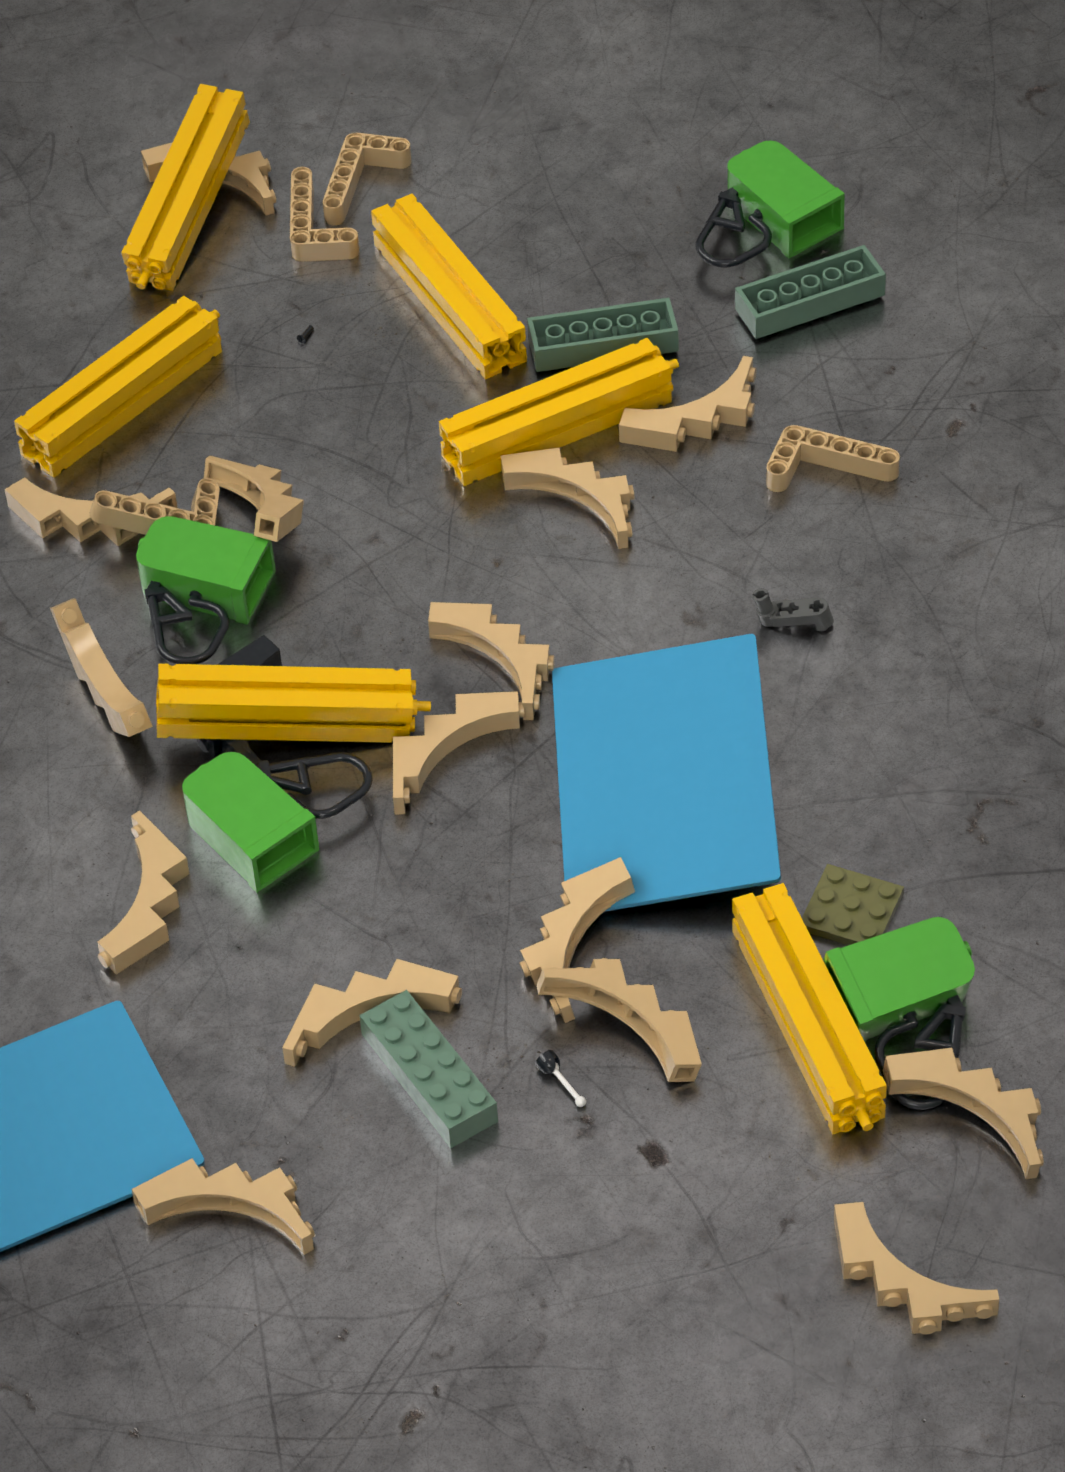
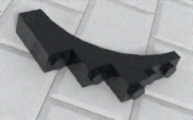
M263 635L217 665L282 666L280 649ZM197 739V743L202 751H208L214 758L225 752H237L244 755L255 766L261 761L250 749L246 740Z

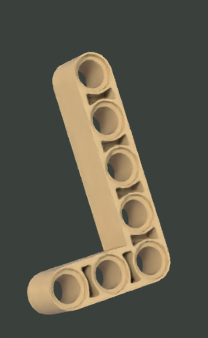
M351 133L347 135L323 198L325 222L332 226L340 225L344 222L364 165L404 169L410 166L411 148L409 140L400 137L365 133Z
M307 167L295 168L291 173L290 243L292 257L302 262L347 260L357 257L360 250L358 233L355 229H313L314 187L312 171Z
M791 425L783 430L767 463L766 485L773 492L786 490L800 461L889 482L897 479L899 476L900 455L892 448L798 425Z
M210 478L201 479L192 499L191 511L103 490L96 493L89 513L91 519L96 523L144 535L147 534L154 521L166 516L215 526L220 488L215 480Z

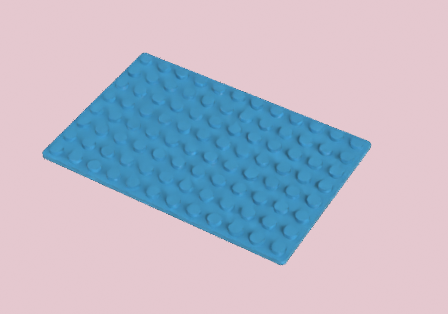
M754 634L553 669L552 682L564 881L621 857L631 876L635 892L617 901L606 910L611 911L773 884L781 880L757 640Z
M121 1001L111 1002L0 1048V1252L133 1196V1188L193 1158L198 1167L204 1166L205 1160Z

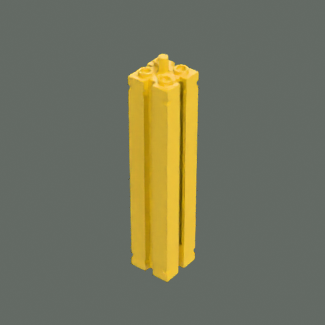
M199 85L197 94L188 108L127 239V245L124 246L121 252L124 265L127 266L126 272L129 282L136 284L139 289H145L148 282H151L156 289L174 290L176 280L181 275L243 139L244 131L250 123L247 110H243L246 105L243 92L225 89L223 93L218 92V88L215 86Z
M413 193L397 199L394 207L385 204L371 210L372 225L376 228L373 231L375 247L381 251L384 258L474 367L480 370V374L485 380L502 373L503 366L508 365L511 369L527 362L526 347L522 343L526 341L525 326L521 321L517 320L516 315L423 205L417 202V198Z
M182 296L177 300L176 304L167 307L29 409L24 416L14 420L16 433L22 438L18 441L21 456L33 464L38 462L41 470L55 478L63 469H67L203 367L213 356L216 357L222 352L221 337L218 333L219 312L215 309L211 312L201 309L196 301Z
M645 338L637 344H630L455 414L452 418L440 420L439 432L443 439L440 442L441 456L450 468H454L455 475L461 484L467 486L473 483L474 480L479 481L501 472V455L560 448L619 424L625 408L647 410L656 409L659 405L664 406L671 403L673 391L671 374H673L674 369L679 368V363L677 359L665 360L659 348L653 345L648 338Z
M158 664V685L156 691L157 738H168L171 736L182 739L392 743L393 737L410 736V732H415V717L412 716L417 715V711H431V701H417L413 699V695H416V680H411V669L396 671L385 668L175 664L171 666L169 664Z
M784 883L763 889V894L759 896H754L752 892L733 898L732 912L735 918L732 919V932L736 940L739 941L740 949L824 1119L828 1121V1127L832 1135L851 1131L855 1128L856 1122L860 1123L863 1131L871 1130L874 1126L873 1123L885 1118L886 1104L883 1099L886 1098L887 1085L883 1077L879 1075V1069L791 896H788V890Z

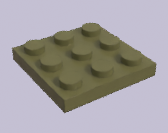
M827 864L802 916V920L809 934L845 945H851L887 932L904 894V886Z

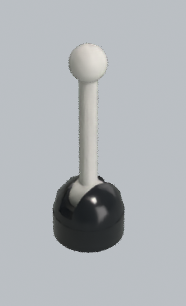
M548 1050L541 1054L535 1063L540 1071L544 1074H555L574 1097L575 1104L578 1107L585 1106V1097L579 1096L559 1072L560 1060L555 1052Z

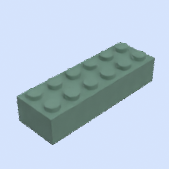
M862 245L735 288V310L755 339L884 296L886 274L866 246Z
M670 298L527 318L528 340L536 372L578 366L630 344H637L645 338H648L653 345H656L661 354L679 351L678 327Z
M407 990L359 1015L362 1036L450 1149L498 1122L497 1102Z

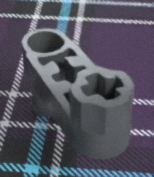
M759 588L753 592L752 598L757 606L756 613L763 626L782 627L811 624L817 631H825L833 625V616L824 598L816 597L771 602L767 589Z

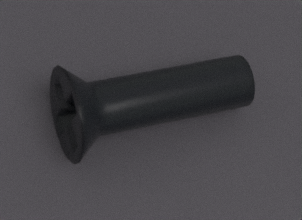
M309 325L302 335L297 336L298 342L306 343V338L314 330L312 325Z

